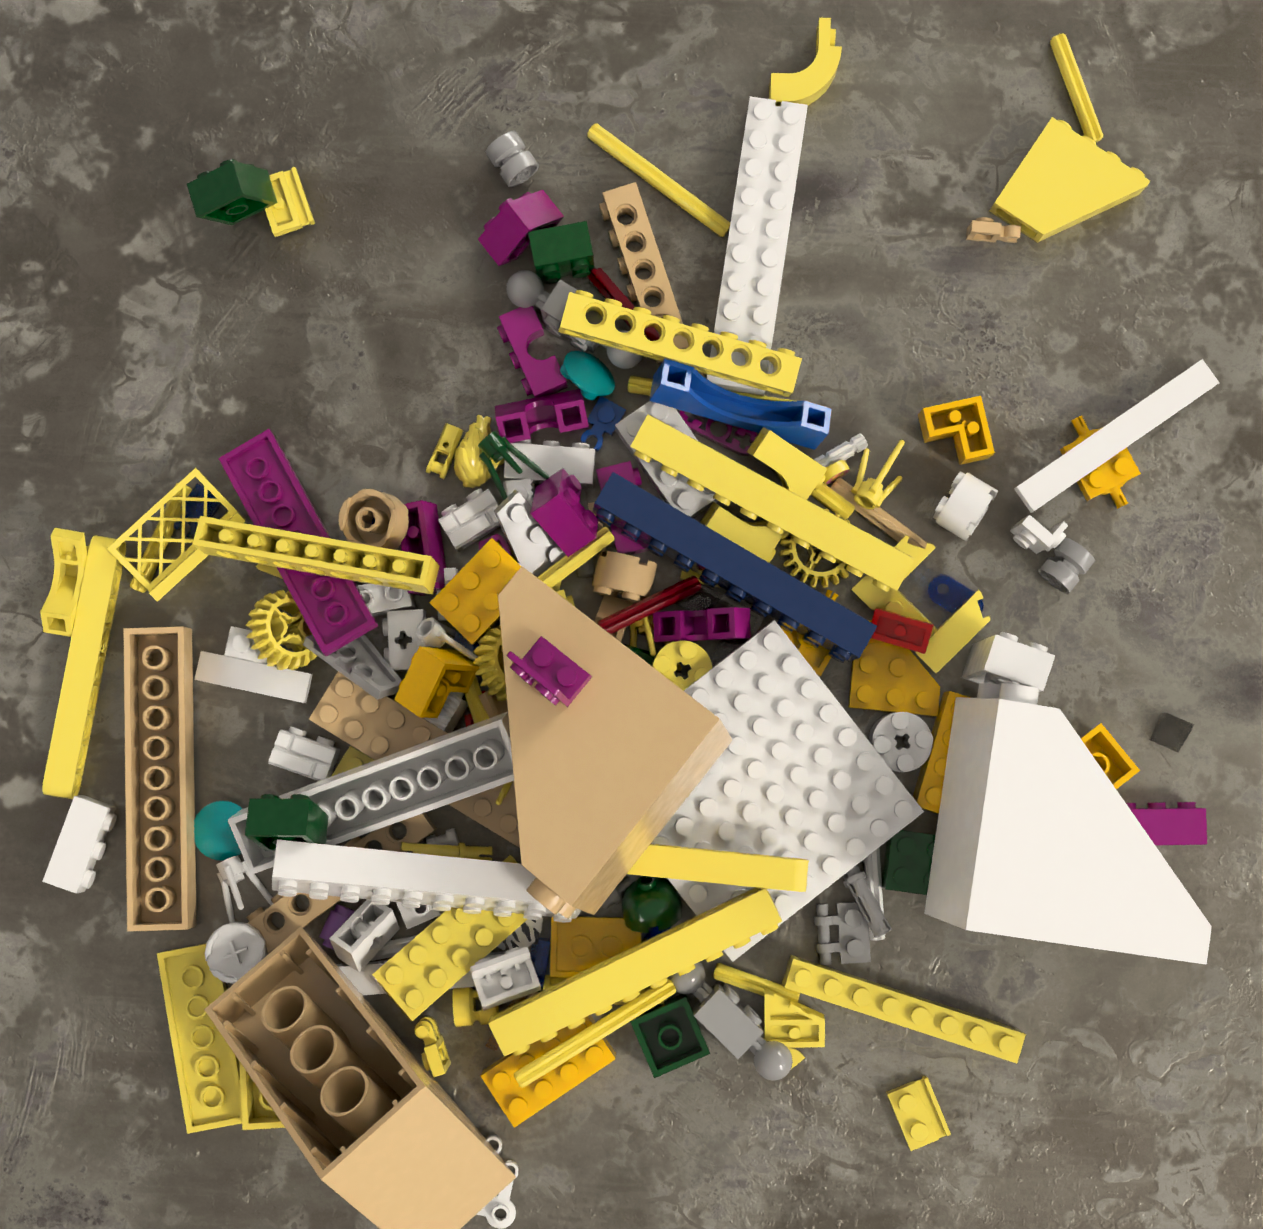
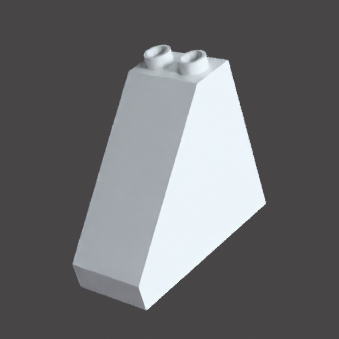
M979 683L977 698L956 697L924 914L969 931L1207 964L1212 926L1059 708L1037 705L1039 688L1017 684L1001 683V685Z

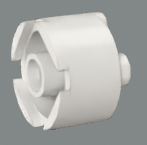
M960 471L948 493L951 496L949 498L944 496L935 509L936 512L933 518L936 519L938 525L967 541L987 512L988 505L991 500H994L998 490L970 473L964 474Z
M895 712L882 716L874 723L869 732V742L892 771L909 772L919 768L926 762L932 750L933 736L928 725L917 715L909 712ZM895 736H904L903 742L906 746L896 748L897 741L894 739Z

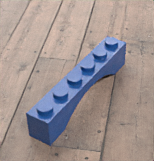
M664 359L653 375L649 399L651 402L759 433L764 427L786 442L813 450L829 434L831 408L808 401H769L739 395L712 383L694 367L669 359Z

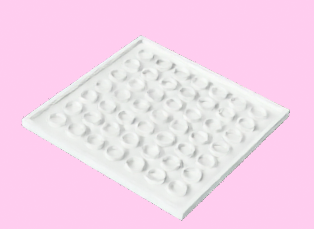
M773 620L684 690V692L722 721L732 738V742L651 844L809 860L806 892L768 889L782 919V922L778 923L779 926L924 811L781 627ZM667 878L696 916L755 888ZM760 932L751 936V941L748 944L737 949L731 946L725 949L724 952L733 962L766 935H762Z

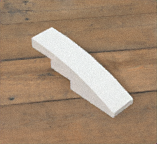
M201 651L194 680L306 703L313 674L290 669L277 670L276 666L271 667L267 666V664Z

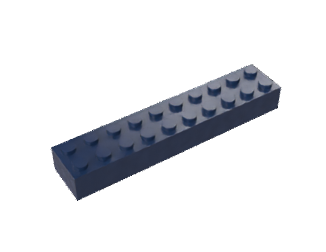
M612 472L594 503L592 512L596 514V518L600 523L608 527L614 524L622 529L621 534L633 542H637L638 539L648 544L647 549L659 557H663L665 554L674 559L673 565L685 572H689L691 569L700 575L698 579L713 588L715 585L720 586L726 590L724 594L738 603L744 600L751 604L752 607L750 609L754 613L764 618L767 615L778 620L777 624L783 630L790 633L793 630L804 635L802 638L804 642L815 648H818L819 645L829 650L828 655L841 663H844L845 660L850 662L860 658L877 628L875 624Z

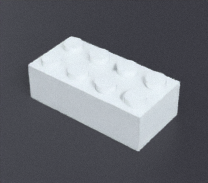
M649 401L615 424V432L663 501L694 518L708 509L713 502H718V500L713 498L715 492L706 487L703 491H699L687 484L689 478L678 473L674 477L660 469L662 463L651 459L650 463L633 455L636 449L630 446L647 414L697 440L675 408Z
M1000 632V635H993L972 644L961 678L977 684L1001 685V683L1030 686L1039 688V692L1044 691L1055 655L1047 653L1048 648L1032 642H1030L1029 646L1017 642V636Z

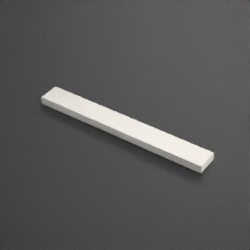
M1200 360L1018 485L1014 490L1030 513L1034 512L1219 384V381L1204 360Z

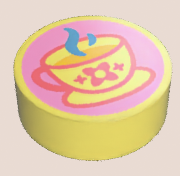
M839 460L826 467L824 484H831L850 471L845 460Z

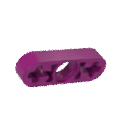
M680 410V416L692 432L740 456L750 455L747 453L750 446L741 449L739 447L740 441L732 438V442L728 443L726 440L731 435L732 427L738 429L735 432L736 436L744 438L745 435L750 436V443H753L757 437L756 432L726 424V434L717 437L710 431L711 424L716 420L709 419L705 430L700 429L703 424L696 419L692 423L688 422V416L684 414L685 411Z

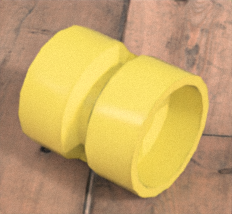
M472 987L453 988V1016L456 1027L472 1026L475 1021H479L481 1025H487L490 1017L499 1012V1005L484 1011L483 1009L476 1011L475 1000L479 999L477 991L473 990Z

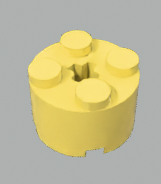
M682 640L674 641L664 646L656 655L653 668L684 691L712 669V663L709 655L701 646L691 641ZM681 662L684 666L689 664L691 670L687 672L689 676L687 679L674 675V672L677 670V663Z

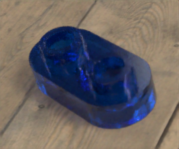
M939 574L933 577L928 585V594L931 600L951 613L960 608L963 602L976 592L947 574ZM940 584H946L949 590L942 594L938 592L937 587ZM980 599L977 601L982 613L984 604L983 600Z

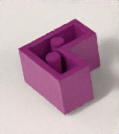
M544 190L532 194L526 192L515 200L512 198L505 200L499 206L498 210L500 212L484 225L485 231L478 238V241L497 265L502 266L517 260L530 244L528 232L556 227L564 215Z
M562 468L535 487L530 514L569 557L597 538L598 520L591 510H585L580 504L581 484L578 479L572 474L569 475Z

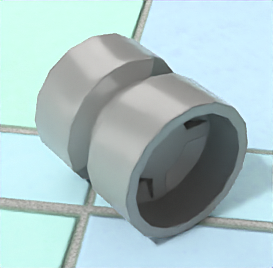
M510 131L501 135L485 151L494 167H501L499 174L508 187L522 184L533 176L539 168V164L531 152L524 151L525 144L516 131Z
M1064 538L1054 550L1055 557H1049L1039 568L1038 572L1053 587L1069 594L1079 582L1078 575H1084L1093 565L1095 559L1083 546L1069 538Z

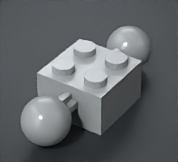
M520 270L509 278L506 291L508 298L514 305L523 308L539 307L547 331L557 337L564 335L571 340L570 344L579 351L585 352L589 350L594 353L599 345L598 343L558 332L569 292L575 293L577 289L559 280L552 293L549 294L544 291L541 278L530 270ZM589 311L585 315L587 321L591 324H599L602 321L601 315L596 311ZM600 344L607 349V356L611 363L622 369L636 366L643 358L641 355Z
M701 962L694 964L696 968L687 974L679 976L677 972L667 977V979L673 982L677 993L693 994L699 1000L692 1007L694 1017L737 1059L749 1049L754 1054V1066L758 1074L771 1081L780 1080L790 1072L793 1060L787 1046L778 1041H766L761 1036L764 1032L760 1025L763 1022L760 1016L748 1004L743 1008L738 1003L740 1001L739 995L727 983L722 987L716 982L711 987L705 981V970Z

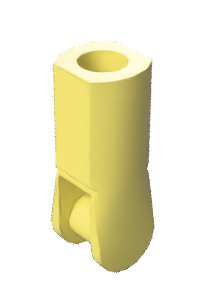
M445 423L427 465L426 473L434 472L439 474L441 479L446 477L464 432L462 429ZM439 454L447 457L445 464L436 461Z

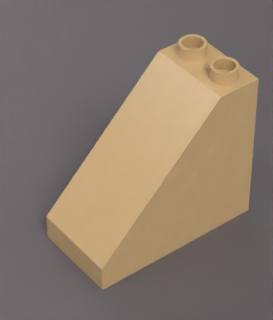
M521 566L499 593L498 602L521 865L536 877L526 891L552 913L557 915L559 912L567 919L570 918L576 909L595 915L732 742V738L717 716ZM540 636H542L590 674L592 678L568 707L560 701L555 706L534 688L537 684L536 681L531 686L510 668L513 662L506 656L509 651L522 660Z
M302 926L204 1009L319 1178L379 1229H461L516 1178L482 1133L432 1075L426 1071L420 1061Z

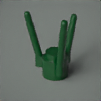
M497 431L490 433L478 445L482 450L479 457L485 463L503 501L508 496L491 462L492 459L497 463L504 458L518 474H521L523 470L508 454L510 451L545 480L549 478L546 472L515 448L505 436L501 437Z

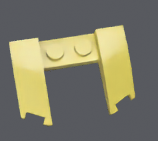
M906 535L894 546L915 559L905 578L936 548L933 544L927 543L924 549L907 543L910 536ZM865 575L851 589L872 611L875 608L931 623L899 590L896 591L890 588L886 592L873 585L874 578ZM979 589L938 629L933 626L925 654L915 651L935 673L939 672L991 620L990 616L984 618L982 616L977 601L983 599L982 592Z

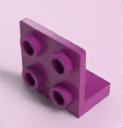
M540 636L522 660L511 651L506 655L513 662L510 668L529 685L532 686L536 681L537 684L534 688L555 706L560 701L568 707L592 678L590 674L542 636Z

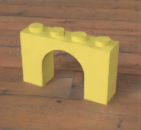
M764 427L747 451V453L776 472L781 480L782 487L806 500L813 490H818L825 480L826 476L824 474L827 471L825 467ZM715 502L712 503L700 521L703 525L768 563L773 559L776 553L774 548L780 539L783 540L789 535V532L785 530L781 535L766 527L768 521L765 519L757 522L744 521Z

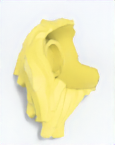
M477 415L476 423L473 422L469 425V431L465 433L464 439L461 440L460 445L455 451L454 470L456 476L463 482L464 487H480L491 478L485 463L479 457L482 450L478 447L479 443L492 433L490 429L492 418L488 416L483 418L482 415ZM503 458L495 463L492 459L491 462L496 470L499 465L505 463V460Z

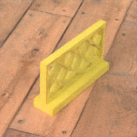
M197 468L193 469L107 548L149 591V594L157 602L208 556L194 545L189 546L185 550V543H193L194 540L185 538V522L199 521V518H185L186 501H204L205 517H207V502H221L228 512L220 519L239 523L246 521V518L232 506ZM194 477L204 485V497H186V484ZM183 488L182 497L174 496ZM208 490H209L216 498H207ZM169 500H182V517H164V504ZM160 509V517L152 516ZM147 520L160 521V538L142 537V524ZM164 521H182L181 538H163ZM138 529V537H130ZM125 540L138 541V558L124 557L117 547ZM142 541L160 542L159 558H141ZM163 542H181V555L176 559H164ZM130 562H138L137 569ZM141 562H159V575L151 582L141 574ZM163 563H171L163 570Z

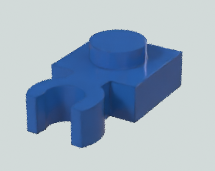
M600 396L587 418L588 424L593 427L582 434L581 443H585L589 437H595L597 444L594 449L598 452L603 446L602 436L604 433L611 437L613 436L615 424L623 419L626 409Z

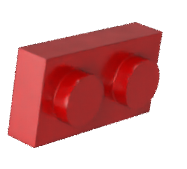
M875 608L871 623L875 624L877 628L871 638L925 654L934 624Z

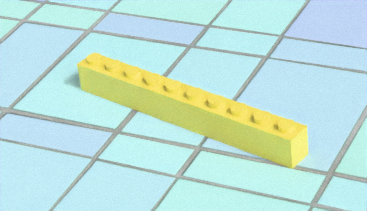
M647 414L630 446L636 449L633 455L648 463H650L651 459L662 463L660 468L662 471L674 477L678 473L689 478L687 481L688 485L699 491H703L705 487L715 492L714 499L727 506L730 505L731 501L742 507L740 513L753 520H756L757 516L767 520L766 527L781 535L784 530L793 534L795 537L792 541L807 549H809L810 545L817 547L821 550L819 554L821 557L832 563H835L837 559L848 564L846 567L847 571L860 578L865 573L874 578L873 585L886 592L890 588L898 591L915 560L910 555Z
M755 887L492 1015L488 1025L504 1057L511 1053L514 1056H518L529 1050V1044L535 1041L547 1042L558 1035V1030L566 1026L569 1029L576 1028L585 1022V1017L593 1013L596 1016H600L613 1008L612 1004L622 999L625 1003L637 998L640 995L639 991L649 986L651 989L658 988L668 981L667 977L677 972L679 976L687 974L696 968L694 964L704 959L707 962H711L723 955L722 951L731 946L737 949L748 944L751 941L750 937L760 932L762 935H766L775 931L779 927L778 923L782 922L780 913L768 889Z

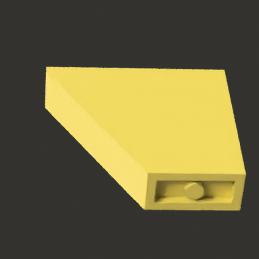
M1052 117L989 211L1010 225L1021 226V232L1038 243L1140 195L1148 186L1150 180L1145 178V174L1141 170L1134 167L1130 168L1122 163L1116 154L1109 151L1105 152L1096 146L1095 141L1090 137L1081 136L1073 131L1067 122L1056 120Z

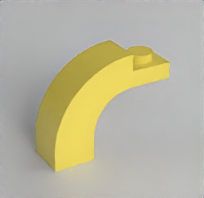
M819 18L816 28V58L810 66L797 73H771L769 99L776 100L775 106L781 107L782 101L810 105L819 99L831 85L839 65L842 50L841 46H835L836 29H831V18Z
M54 528L51 534L54 575L49 595L40 610L43 632L72 637L89 546H86L83 532Z

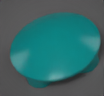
M583 351L567 353L560 372L565 378L571 380L581 389V394L585 398L595 400L597 396H607L613 392L615 388L614 377L602 361Z
M216 801L201 809L194 820V841L201 853L211 859L220 861L242 854L228 823V819L243 809L242 807L229 801Z

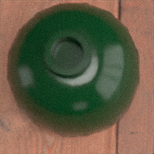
M642 876L625 890L622 899V914L626 927L632 931L649 933L648 928L658 926L659 931L666 930L681 919L682 902L678 891L670 881L660 877Z

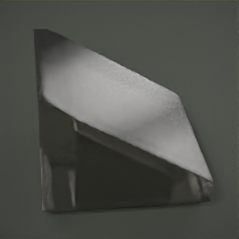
M1161 713L1150 741L1179 752L1192 731L1194 724L1169 713Z

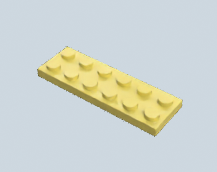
M511 855L502 861L517 863ZM451 907L450 911L442 913L374 972L372 977L412 1022L467 974L471 966L475 965L478 960L485 958L527 919L523 918V914L512 913L510 917H499L493 915V911L481 910L480 914H468L463 912V908Z
M207 943L157 953L187 1134L242 1123L239 1060L204 1010L227 990L226 982L219 980L209 970L204 954Z

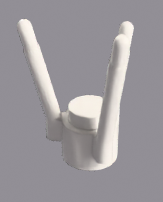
M433 617L424 619L416 629V636L419 638L416 643L417 646L440 648L446 642L473 661L478 657L447 635L459 638L461 636L460 632L438 622Z
M238 855L216 864L219 871L217 876L221 883L229 923L235 922L228 886L231 888L238 909L242 910L244 905L236 883L245 879L243 873H246L267 902L273 905L271 894L255 874H250L246 862H241Z

